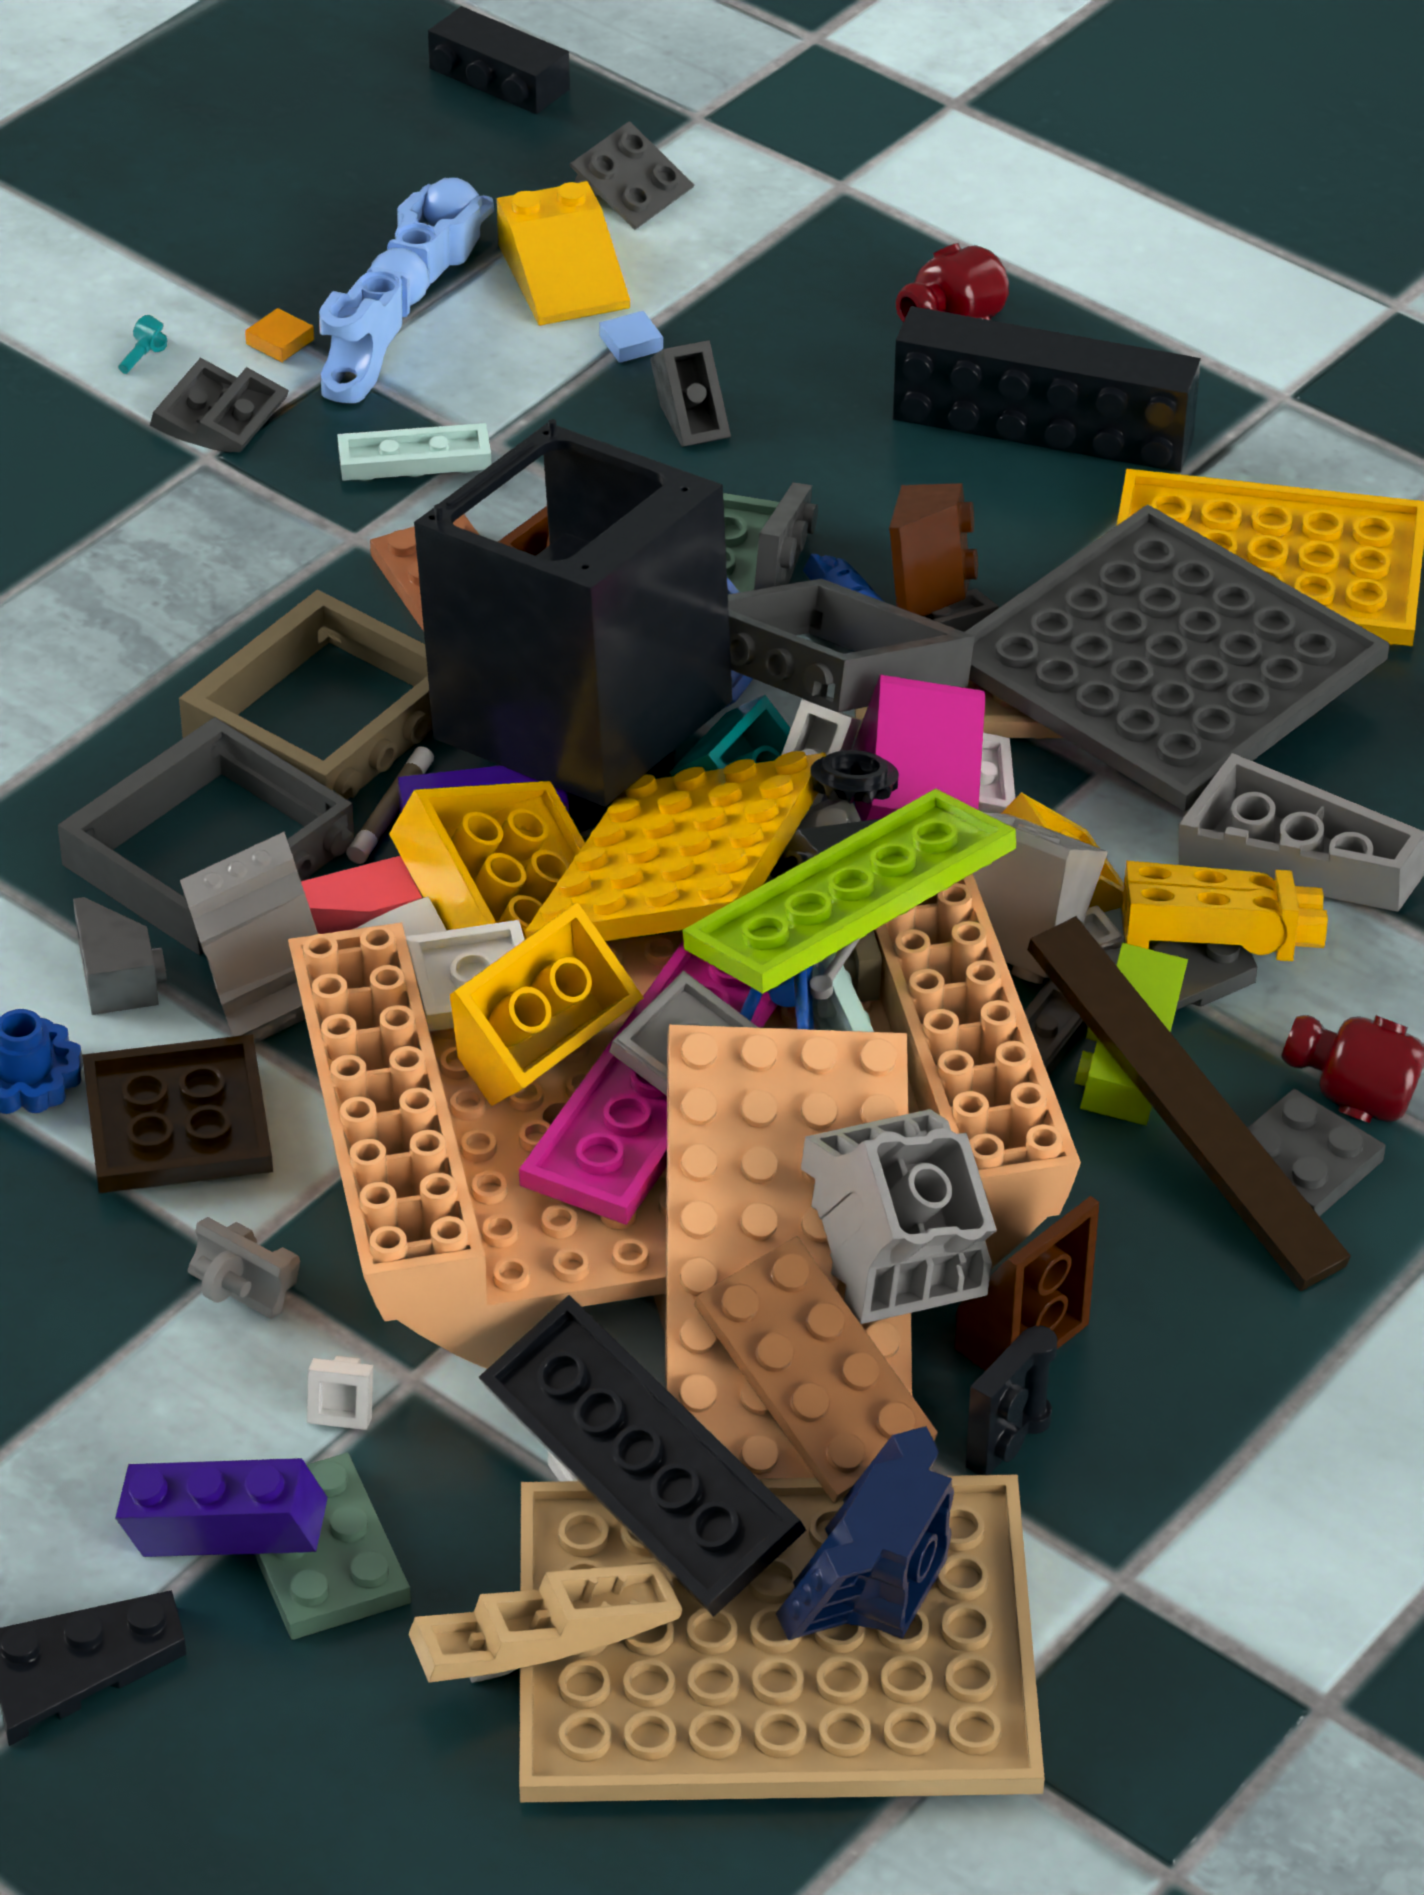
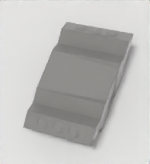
M282 832L180 880L232 1037L253 1034L254 1043L306 1019L288 939L318 934L285 832Z
M928 1109L805 1137L801 1170L815 1179L811 1207L818 1211L819 1218L822 1219L833 1262L831 1274L846 1284L844 1301L860 1324L978 1298L988 1294L992 1262L985 1240L995 1233L997 1229L967 1133H954L951 1131L948 1120L933 1110Z

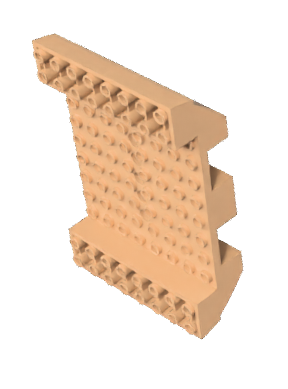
M972 873L953 884L950 888L911 908L905 914L899 915L873 930L882 956L880 1000L861 1002L863 1009L869 1014L874 1032L907 1033L908 1114L931 1109L948 1120L951 1131L956 1134L967 1133L997 1229L995 1233L985 1240L992 1262V1269L1023 1242L1047 1217L1060 1215L1081 1162ZM402 922L288 939L361 1268L371 1296L383 1320H398L420 1336L486 1369L568 1295L581 1307L654 1295L665 1335L667 1167L627 1225L519 1186V1168L636 1005L524 1089L491 1106L458 1059L454 1028L429 1032ZM683 931L606 943L644 996L682 943ZM778 1005L762 1028L797 1029L795 1007Z

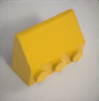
M578 902L450 994L458 1059L491 1106L524 1089L644 999Z

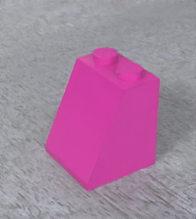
M887 675L879 676L852 750L870 752L892 763L899 772L898 789L892 791L889 798L884 800L873 799L870 804L855 801V808L861 821L882 819L934 789H938L979 810L985 691Z

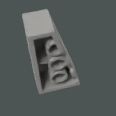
M1231 753L1179 823V865L1260 872L1269 875L1273 879L1275 878V870H1290L1293 873L1295 886L1322 888L1324 897L1398 912L1424 876V831Z

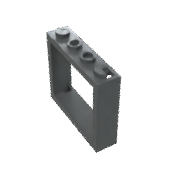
M824 579L728 594L731 670L835 712L868 707L880 675L962 688L968 687L975 638L971 634ZM809 633L856 652L843 654L797 635ZM829 684H835L834 698L827 696Z
M214 717L59 823L58 833L62 865L196 954L201 955L204 951L186 898L113 851L116 847L222 774L304 826V828L288 838L287 841L300 880L305 881L336 856L344 854L354 840L353 805L339 794Z

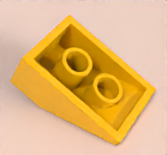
M588 181L580 183L569 182L558 187L537 191H520L514 195L497 198L498 246L539 326L630 308L629 294L605 217Z

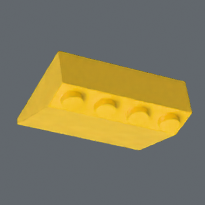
M551 781L414 790L389 833L423 898L429 896L446 930L519 920L524 939H526L525 930L538 913L540 907L547 900L557 882L562 878L574 857L585 844ZM631 937V938L610 940V941H605V942L626 940V939L639 938V937Z

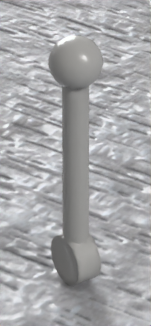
M860 939L840 949L824 974L814 976L810 980V993L812 997L823 1000L833 994V980Z

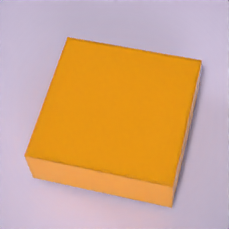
M276 308L245 330L246 344L283 362L314 340V326Z

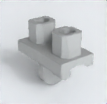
M209 1217L197 1222L195 1230L198 1237L197 1248L189 1263L188 1273L202 1280L201 1291L203 1296L216 1303L222 1302L231 1296L270 1319L281 1314L286 1290L297 1282L300 1266L299 1256L284 1247L271 1252L258 1245L253 1230L238 1222L228 1227Z

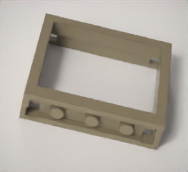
M318 589L179 697L183 738L216 717L327 788L336 791L335 793L346 800L350 797L354 798L362 787L380 772L388 770L397 758L414 744L423 741L427 734L433 730L425 644ZM331 643L414 687L323 761L240 717L238 714L325 645Z

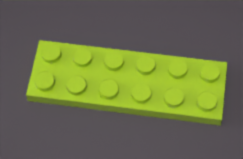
M934 789L683 929L684 949L763 994L1016 849V829L938 789Z

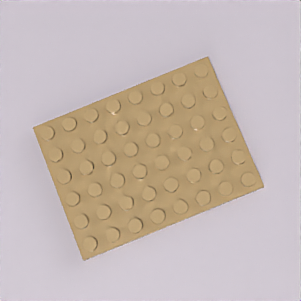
M1018 1475L947 1476L952 1478V1487L954 1488L949 1521L951 1541L947 1553V1561L903 1639L878 1629L850 1624L840 1625L792 1640L787 1639L775 1613L795 1589L793 1581L828 1538L825 1527L842 1507L844 1501L842 1498L833 1503L816 1478L759 1479L801 1520L807 1531L714 1617L663 1567L683 1609L679 1619L616 1643L559 1660L520 1668V1803L1043 1794L1045 1777ZM579 1481L521 1482L520 1591L539 1590L545 1572L659 1563Z

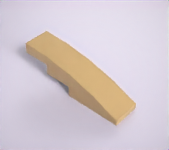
M661 1563L545 1572L539 1590L480 1594L474 1612L415 1617L408 1635L430 1683L490 1675L559 1660L619 1642L679 1619L683 1609Z

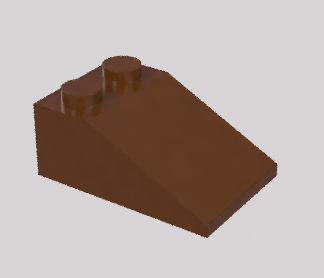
M1089 1196L1008 1258L990 1276L988 1294L986 1296L961 1302L956 1312L955 1349L986 1371L1016 1338L1029 1327L1045 1326L1054 1331L1057 1336L1058 1349L1089 1325L1099 1201Z

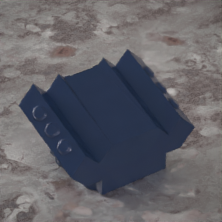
M927 1426L892 1435L843 1498L844 1504L825 1527L828 1538L793 1581L795 1589L775 1613L788 1640L844 1624L878 1629L903 1639L947 1561V1553L951 1541L949 1521L954 1497L952 1478L930 1470L939 1451Z

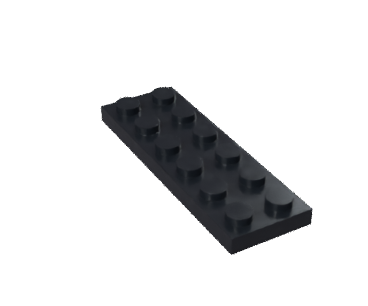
M570 1295L561 1301L479 1376L484 1386L713 1617L807 1531L801 1520Z

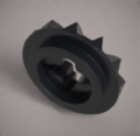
M843 750L833 752L816 760L810 769L813 790L820 794H826L827 798L832 801L842 799L847 800L849 804L854 801L870 804L873 799L884 800L889 798L891 792L898 789L899 772L897 768L882 757L866 751Z

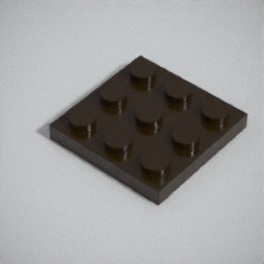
M253 1034L82 1055L99 1193L273 1172L271 1146Z

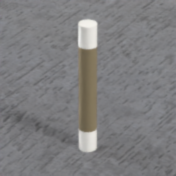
M417 747L354 838L346 851L351 861L362 864L367 860L400 811L398 777L425 774L434 760V755L428 748Z

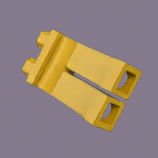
M1126 860L1121 906L1124 943L1149 949V940L1242 945L1243 948L1253 954L1265 955L1275 951L1276 960L1293 961L1295 946L1325 947L1328 915L1327 910H1323V890L1317 887L1295 886L1293 873L1290 870H1275V878L1273 879L1269 875L1260 872Z

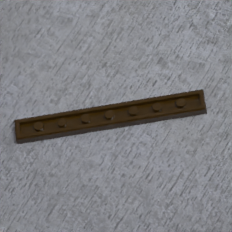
M1077 916L1030 938L1027 948L1028 952L1301 1292L1347 1267L1351 1255Z

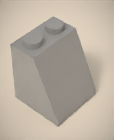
M983 812L1016 829V849L993 861L990 865L974 872L973 876L1004 959L1007 963L1013 965L1011 974L1030 982L1043 984L1044 978L1049 977L1027 950L1030 938L1075 916L1083 924L1108 851L1011 814Z

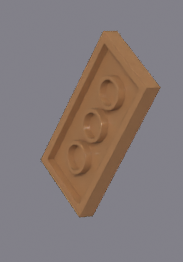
M798 1236L696 1297L695 1307L833 1503L846 1496L892 1435L927 1426L933 1440H935L938 1434L935 1427Z

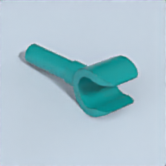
M144 315L136 322L133 336L138 342L118 365L122 373L128 374L150 349L154 352H161L167 347V336L160 332L163 330L164 325L153 316Z

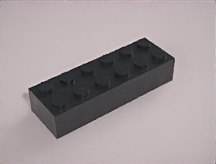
M911 306L896 338L893 420L1181 473L1194 438L1201 358Z

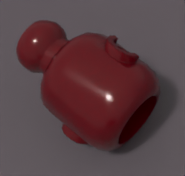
M958 242L934 252V258L921 267L914 283L905 285L899 291L896 298L897 314L903 322L911 306L991 320L990 318L995 316L1005 306L1009 296V280L1002 262L991 250L977 245L960 247Z
M1300 1015L1296 1016L1281 1058L1286 1064L1294 1068L1312 1067L1322 1071L1319 1087L1322 1094L1328 1100L1340 1105L1338 1111L1368 1123L1371 1122L1372 1118L1391 1122L1402 1118L1408 1109L1424 1068V1044L1418 1038L1406 1033L1408 1027L1375 1015L1374 1020L1361 1016L1350 1017L1342 1023L1338 1033L1325 1029L1315 1017Z

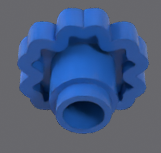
M15 1009L4 1013L0 1017V1113L10 1114L23 1107L28 1112L36 1114L47 1110L49 1107L62 1104L66 1099L65 1089L76 1087L82 1081L83 1059L81 1046L76 1042L69 1041L67 1027L53 1024L52 1021L46 1018H40L37 1013L31 1010Z

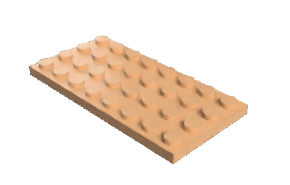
M669 1024L667 1048L665 1389L758 1479L816 1477L694 1305L696 1297L798 1236L844 1300L846 1284L831 1274L833 1262L822 1219L819 1218L818 1211L811 1207L815 1179L801 1170L805 1137L908 1114L907 1033ZM911 1313L861 1324L912 1395Z

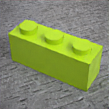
M1122 943L1118 961L1115 965L1171 1032L1188 959ZM1088 1028L1086 1039L1097 1041L1094 1053L1082 1051L1074 1084L1085 1086L1080 1109L1147 1126L1152 1105L1092 1030Z

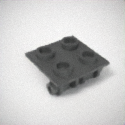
M630 121L569 165L578 174L575 183L588 181L596 198L598 195L602 197L634 230L694 187V184Z

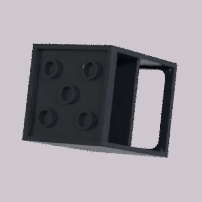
M550 419L548 423L442 502L434 505V508L414 522L434 739L538 781H551L553 787L606 807L733 701L722 484L556 425L555 419ZM543 455L550 545L542 552L534 556L464 530L453 524L455 520Z

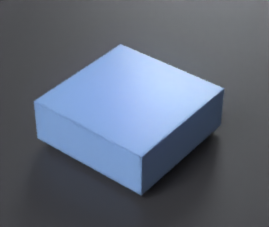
M644 311L599 322V336L619 363L658 353L663 349V336Z

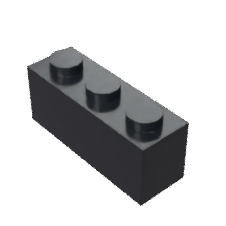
M463 6L428 30L429 69L534 114H538L570 90L569 51Z

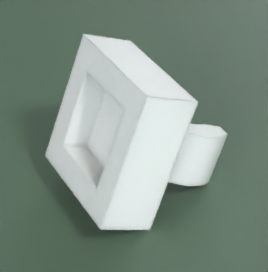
M338 1355L334 1360L313 1358L308 1369L307 1423L367 1430L372 1419L373 1365L361 1364V1358Z

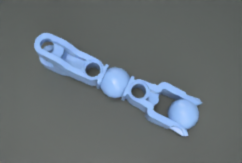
M443 178L432 185H425L419 192L412 193L398 206L395 239L390 240L387 245V251L375 258L367 273L357 280L347 294L332 291L320 308V334L331 335L329 355L321 371V394L324 398L342 403H357L366 397L377 382L386 349L400 330L403 323L402 317H407L410 313V306L421 300L430 283H433L449 265H460L467 260L480 237L482 222L494 212L492 197L479 196L477 191L468 182L460 178ZM346 372L356 375V378L348 383H339Z

